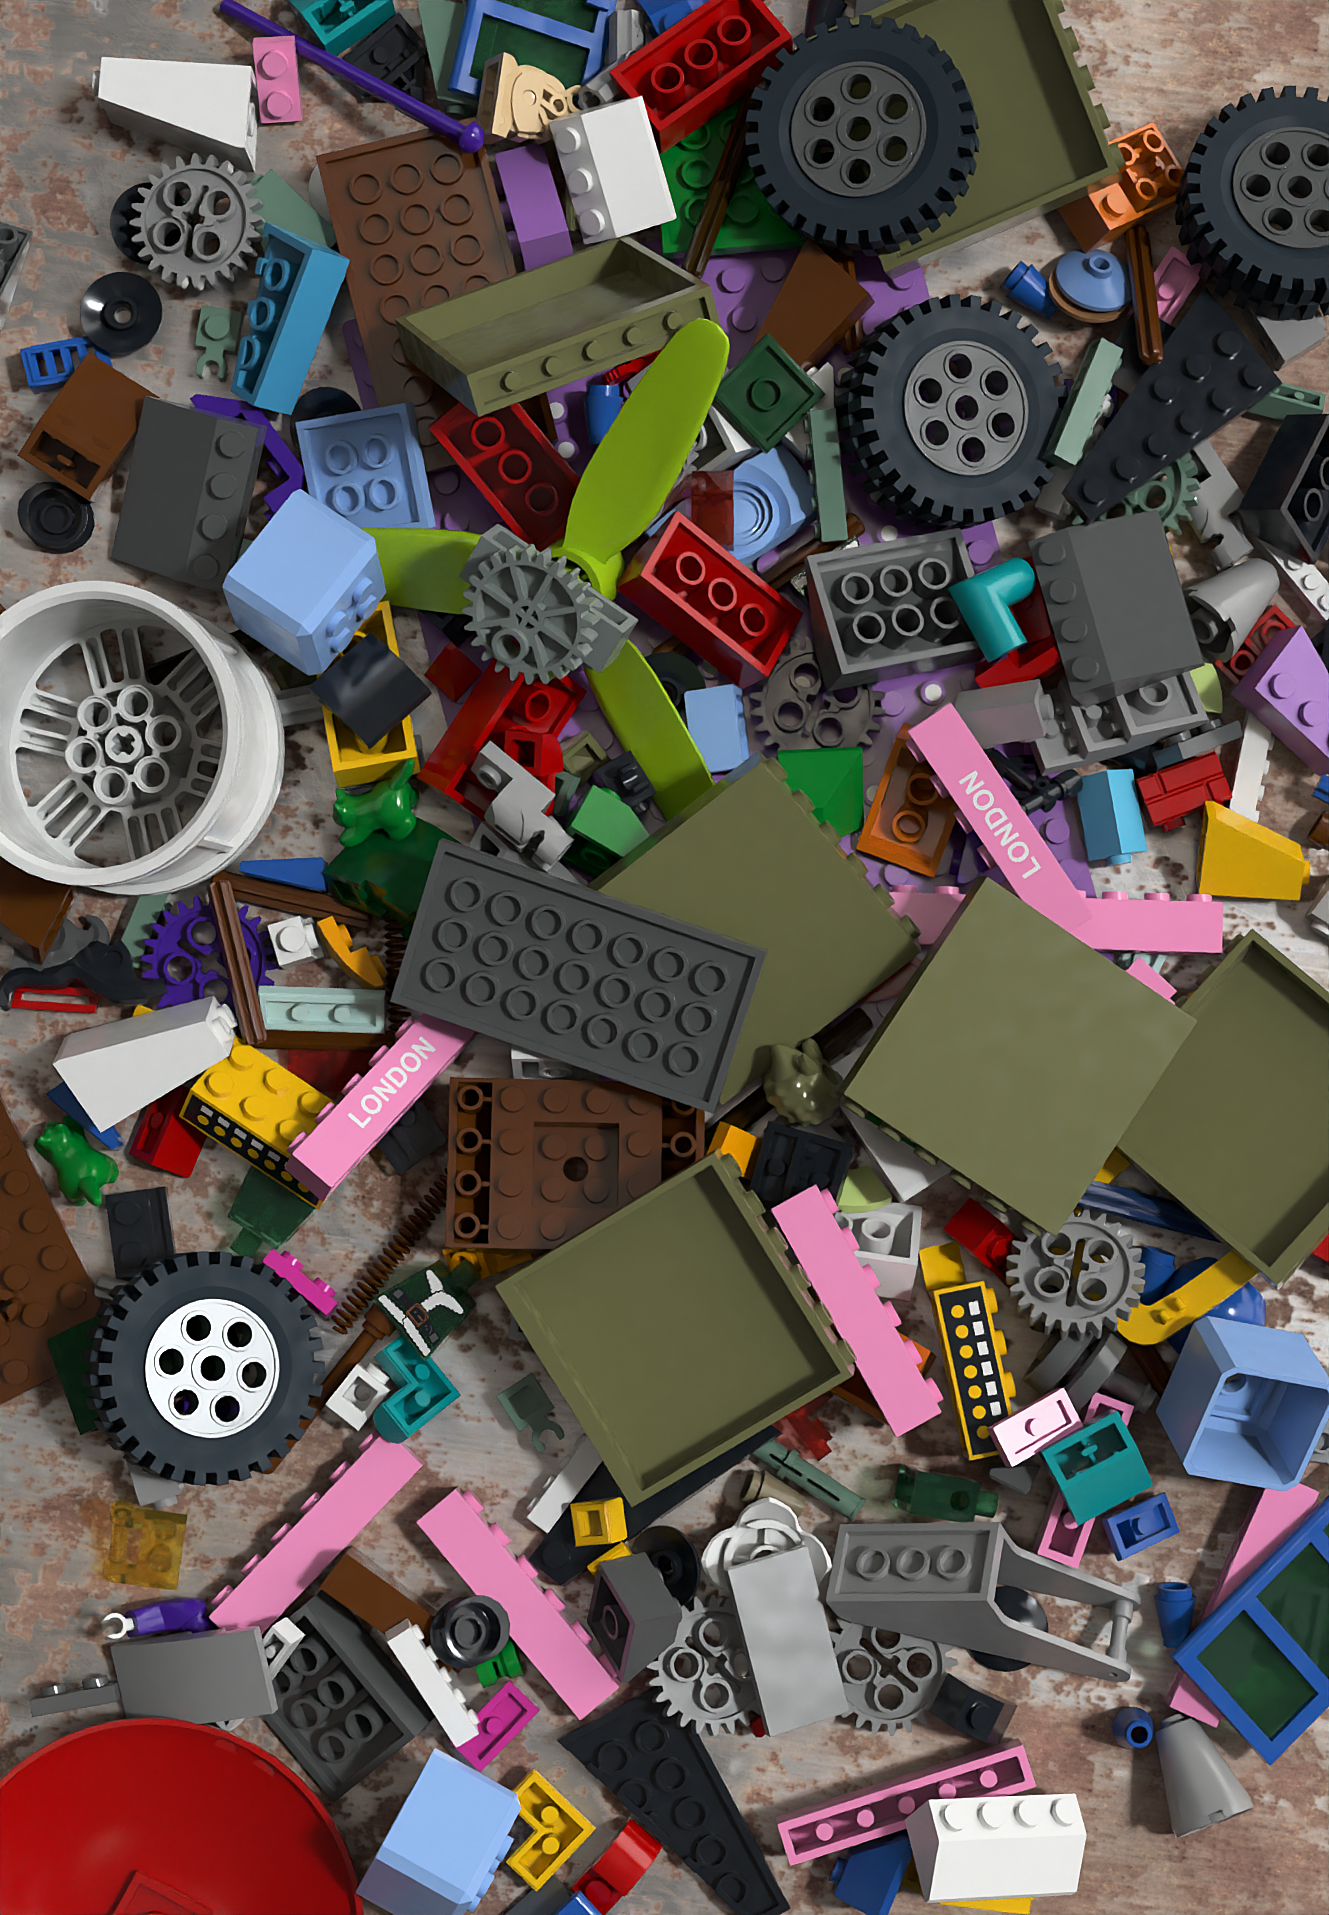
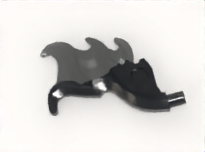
M87 914L86 920L91 925L89 930L77 928L70 920L65 919L42 965L33 962L13 946L14 954L10 971L0 980V1007L3 1011H9L11 1009V995L19 988L65 989L70 983L75 981L84 984L104 1000L126 1005L146 1004L149 998L168 994V989L164 977L147 982L137 979L134 974L132 955L126 945L120 939L115 940L114 944L110 945L109 931L104 922L97 916Z

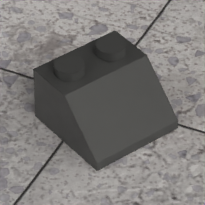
M645 1552L599 1562L587 1617L588 1626L620 1681L624 1683L633 1679L675 1642L678 1625L682 1620V1609L679 1601L671 1596L664 1584L660 1570L657 1567L654 1568Z

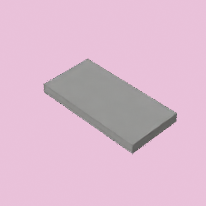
M806 1545L796 1546L725 1568L724 1573L766 1735L773 1737L850 1712L808 1547Z

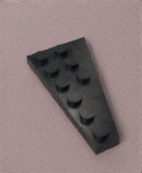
M770 1425L634 1507H631L602 1461L570 1504L621 1497L627 1538L611 1544L576 1546L569 1505L528 1560L560 1586H566L589 1570L587 1566L619 1543L632 1540L642 1533L643 1529L659 1518L662 1519L715 1482V1479L748 1459L752 1456V1453L768 1442H772L783 1433L773 1425Z
M653 1686L557 1738V1741L567 1751L572 1753L596 1779L598 1778L631 1813L665 1845L673 1850L738 1915H780L791 1909L700 1734H693L691 1732V1720L684 1727L678 1728L676 1726L678 1713L664 1717L662 1712L667 1705L666 1701L652 1702L651 1699L659 1692L658 1686Z

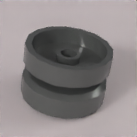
M1057 1328L1036 1354V1358L1025 1372L1022 1381L1037 1393L1042 1394L1048 1392L1062 1378L1057 1388L1065 1389L1076 1413H1078L1115 1369L1124 1355L1127 1346L1112 1333L1108 1332L1102 1334L1101 1338L1096 1339L1087 1348L1094 1336L1091 1330L1085 1331L1084 1341L1080 1342L1076 1331H1070L1066 1340H1061L1060 1329Z

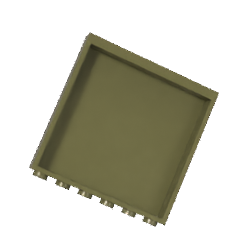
M892 0L861 14L871 15L875 24H881L883 17L895 19L900 29H903L905 23L917 29L921 38H924L927 34L935 40L939 50H945L951 57L955 68H958L974 104L973 108L979 129H976V134L979 138V153L974 152L973 156L977 163L974 176L967 175L966 181L969 189L965 197L956 196L954 202L957 209L949 217L944 212L938 218L941 227L933 233L927 227L919 233L922 241L911 245L908 239L899 242L901 250L890 254L886 247L877 248L883 269L891 280L1123 180L1119 168L1125 166L1126 163L1117 141L1109 144L1104 133V129L1111 127L1102 103L1094 106L1088 92L1096 88L1087 64L1079 67L1073 54L1081 50L1072 26L1064 29L1058 14L1065 12L1062 0ZM859 16L850 19L852 25L859 24ZM836 25V26H834V27H832V28H830V29H828V30L830 31V30L836 29V28H838V27H837V25ZM817 34L814 35V36H812V37H810V38H807V41H809L810 39L816 37ZM865 82L855 85L851 91V97L853 99L865 98L871 91V85ZM903 102L892 104L888 108L887 117L890 119L901 118L905 115L908 105ZM832 105L821 106L827 121L833 116L835 107ZM865 124L856 126L851 132L850 139L856 142L865 140L871 132V127ZM903 144L893 145L888 150L886 159L893 162L903 159L907 153V146ZM865 166L857 167L851 173L850 182L854 184L865 182L870 176L871 169Z
M626 235L394 319L406 358L478 417L663 349L673 336L691 320L697 318L708 319L721 327L709 284Z
M759 750L586 886L587 888L768 949L719 1100L721 1105H724L770 1069L772 1062L770 1048L772 1046L784 1044L794 1049L798 1048L804 1041L819 1032L922 952L917 938L921 935V932L907 914L900 918L891 907L895 904V901L885 887L880 883L875 887L865 876L869 871L862 860L854 852L849 855L845 853L838 844L842 839L835 828L827 820L822 824L812 814L815 807L808 796L800 788L794 792L784 781L788 775L781 764L773 756L767 760Z
M978 876L837 1089V1092L846 1098L842 1104L844 1107L863 1119L869 1113L880 1120L881 1124L877 1129L899 1143L902 1137H905L917 1145L913 1153L932 1166H935L938 1160L952 1169L948 1175L951 1179L968 1190L975 1184L987 1192L983 1199L985 1202L1004 1214L1010 1208L1021 1215L1022 1218L1018 1224L1031 1233L1040 1237L1043 1232H1046L1056 1237L1192 1031L1197 1020L989 877Z
M1251 929L1245 937L1238 934L1232 939L1224 950L1227 957L1217 968L1210 965L1203 971L1195 983L1199 986L1198 989L1188 999L1182 996L1175 1002L1178 1008L1195 1018L1197 1023L1114 1150L1278 1291L1329 1234V992L1254 929Z
M719 1147L503 1278L495 1286L631 1507H634L849 1379L855 1371L853 1362L857 1361V1357L845 1338L837 1339L830 1325L834 1324V1320L829 1310L822 1301L814 1302L807 1288L811 1287V1283L806 1273L799 1264L792 1266L784 1251L788 1250V1246L783 1236L776 1227L769 1229L761 1216L765 1209L760 1199L753 1190L746 1192L738 1179L742 1175L739 1165L730 1153L723 1155Z

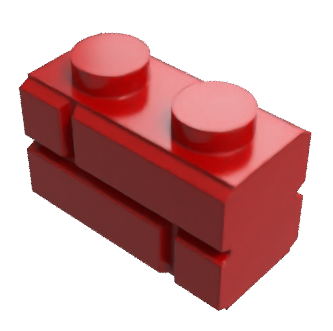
M1215 751L1135 780L1138 801L1149 830L1160 827L1162 834L1185 826L1184 818L1199 812L1202 819L1205 801H1214L1223 806V803L1232 799L1231 790Z

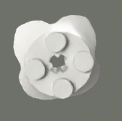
M771 1497L762 1498L749 1504L740 1513L737 1522L731 1528L720 1531L710 1540L701 1558L703 1570L709 1581L718 1589L729 1592L724 1569L754 1560L756 1555L761 1556L762 1550H770V1553L774 1554L796 1546L806 1545L818 1588L823 1585L832 1569L831 1560L824 1545L815 1536L801 1529L797 1516L790 1507Z

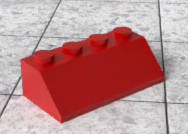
M709 0L609 71V75L623 100L638 96L643 97L657 149L663 154L741 98L748 88H755V86L762 83L764 80L761 75L765 68L769 66L776 70L780 65L775 55L783 47L789 54L793 52L792 35L762 0Z
M679 511L673 512L633 556L616 586L618 591L741 689L768 678L803 612Z
M512 640L517 647H520V643ZM493 658L416 778L481 822L486 821L484 815L499 793L482 785L476 774L470 770L478 754L489 741L493 742L504 752L505 730L509 729L552 734L557 739L587 693L584 688L567 675L560 680L555 676L547 684H543L540 677H538L529 685L526 683L524 673L514 681L510 680V668L507 666L498 673L495 672L497 660Z

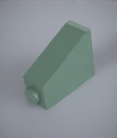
M418 0L417 3L440 111L446 112V116L458 121L477 116L479 101L447 90L466 5L445 0ZM485 16L482 17L469 76L482 80L485 61L494 57L502 27L500 21Z
M270 169L264 176L259 174L250 181L257 189V192L250 199H259L264 205L254 214L262 216L268 223L327 246L340 254L334 228L275 171ZM265 224L255 227V231L261 236L263 235ZM265 237L263 241H260L264 254L266 253L268 238Z

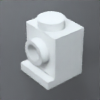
M301 916L268 925L279 966L283 969L324 958L313 917L303 919Z
M372 1362L366 1368L358 1363L325 1405L359 1431L373 1415L376 1408L381 1405L392 1391V1388L386 1384L390 1377ZM359 1385L369 1387L371 1395L368 1400L362 1401L356 1397L355 1391Z

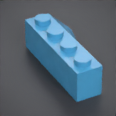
M265 222L262 237L268 238L265 258L258 257L255 274L261 276L256 300L249 299L246 312L250 323L249 335L241 338L230 391L253 406L292 415L309 367L315 357L325 325L330 318L338 291L344 281L350 259L327 246Z

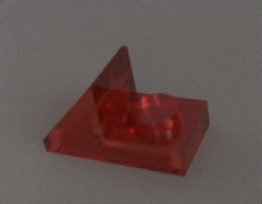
M692 471V523L725 550L734 551V471Z
M288 1049L287 1070L319 1092L341 1093L357 1073L364 1077L372 1069L368 1063L373 1057V1052L340 1049Z
M823 1393L785 1416L818 1461L832 1452L827 1442L833 1437L818 1418L810 1422L807 1416L831 1399L833 1395L830 1393Z

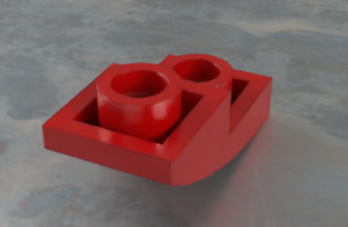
M1275 604L1256 622L1236 654L1229 661L1222 663L1223 660H1216L1214 663L1237 686L1278 631L1296 627V625Z

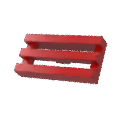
M67 986L65 989L25 987L14 991L11 1008L97 1014L99 996L89 988ZM24 992L89 997V1005L24 1000Z

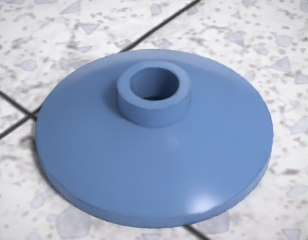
M1077 249L1064 255L1058 262L1055 272L1056 283L1060 291L1078 306L1093 311L1109 312L1121 309L1132 301L1128 264L1116 255L1100 249H1095L1085 254L1082 249Z

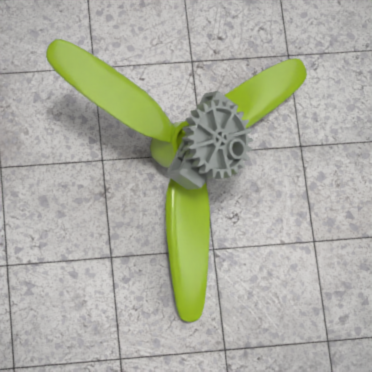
M703 318L691 320L681 328L660 352L636 385L582 475L572 499L565 536L553 542L543 551L539 552L534 544H527L500 524L495 525L483 535L467 531L430 528H360L375 539L386 588V594L379 602L389 601L391 605L473 616V620L464 626L465 630L476 631L478 637L471 642V645H484L486 650L481 659L485 661L494 657L497 660L495 665V672L497 673L504 667H509L510 680L512 681L524 673L526 683L529 685L538 677H540L543 684H547L555 676L560 680L570 670L574 671L578 666L582 665L594 697L625 753L631 750L657 791L652 800L667 822L714 786L715 782L702 754L655 672L637 647L628 639L638 619L613 603V600L619 593L616 586L625 572L621 550L639 537L660 511L702 428L727 365L730 348L729 338L719 325ZM510 635L519 641L520 647H517L512 642Z

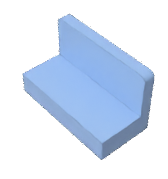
M730 684L685 692L684 700L688 731L702 754L710 773L733 771L750 757L742 689Z

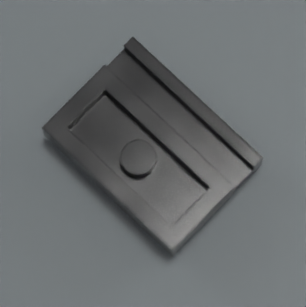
M419 1098L377 1145L398 1175L401 1176L448 1142V1137Z
M168 1187L105 1195L116 1279L126 1278L134 1270L146 1269L145 1264L150 1261L168 1258L167 1255L176 1254Z

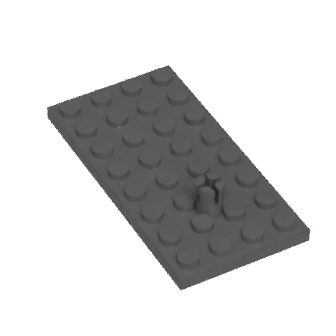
M442 838L439 840L390 1002L714 1114L768 949Z

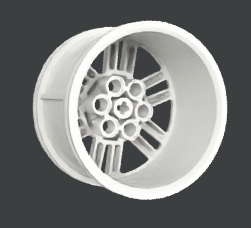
M79 581L53 586L20 600L0 614V856L27 873L49 881L72 886L89 887L99 891L126 896H155L175 893L194 887L211 878L239 857L255 839L273 810L284 773L285 742L281 712L268 678L251 653L235 637L218 625L194 613L180 609L175 604L151 592L116 582ZM142 625L156 626L179 632L194 646V649L157 686L149 684L139 630V627ZM107 629H115L118 637L124 680L115 683L102 631ZM75 643H79L82 647L94 693L93 696H88L81 703L36 688V682L44 670L63 651ZM208 669L213 682L190 702L185 703L182 701L181 696ZM146 696L148 708L144 714L137 716L134 711V705ZM219 706H221L223 722L222 743L204 739L200 723ZM106 707L109 714L105 724L98 727L99 714ZM24 709L34 710L71 723L72 728L69 735L22 725L20 721ZM174 725L177 734L176 739L171 745L165 746L162 742L163 731L168 726ZM127 739L134 740L131 745L135 749L131 754L124 752L128 749L124 745ZM19 747L65 757L68 766L72 769V772L34 807L28 805L19 781L16 764V750ZM94 747L97 752V758L93 765L87 767L86 758L90 749ZM203 760L219 764L215 778L199 774ZM157 766H162L165 772L164 780L159 786L153 787L150 780L151 772ZM121 776L124 779L125 788L120 796L115 797L111 784L114 779ZM187 793L205 798L194 817L183 827L177 803ZM85 794L89 799L88 804L57 838H52L46 832V829ZM112 811L120 812L124 823L131 862L103 868L76 857L74 853ZM150 813L156 814L165 843L155 851L147 821V814Z

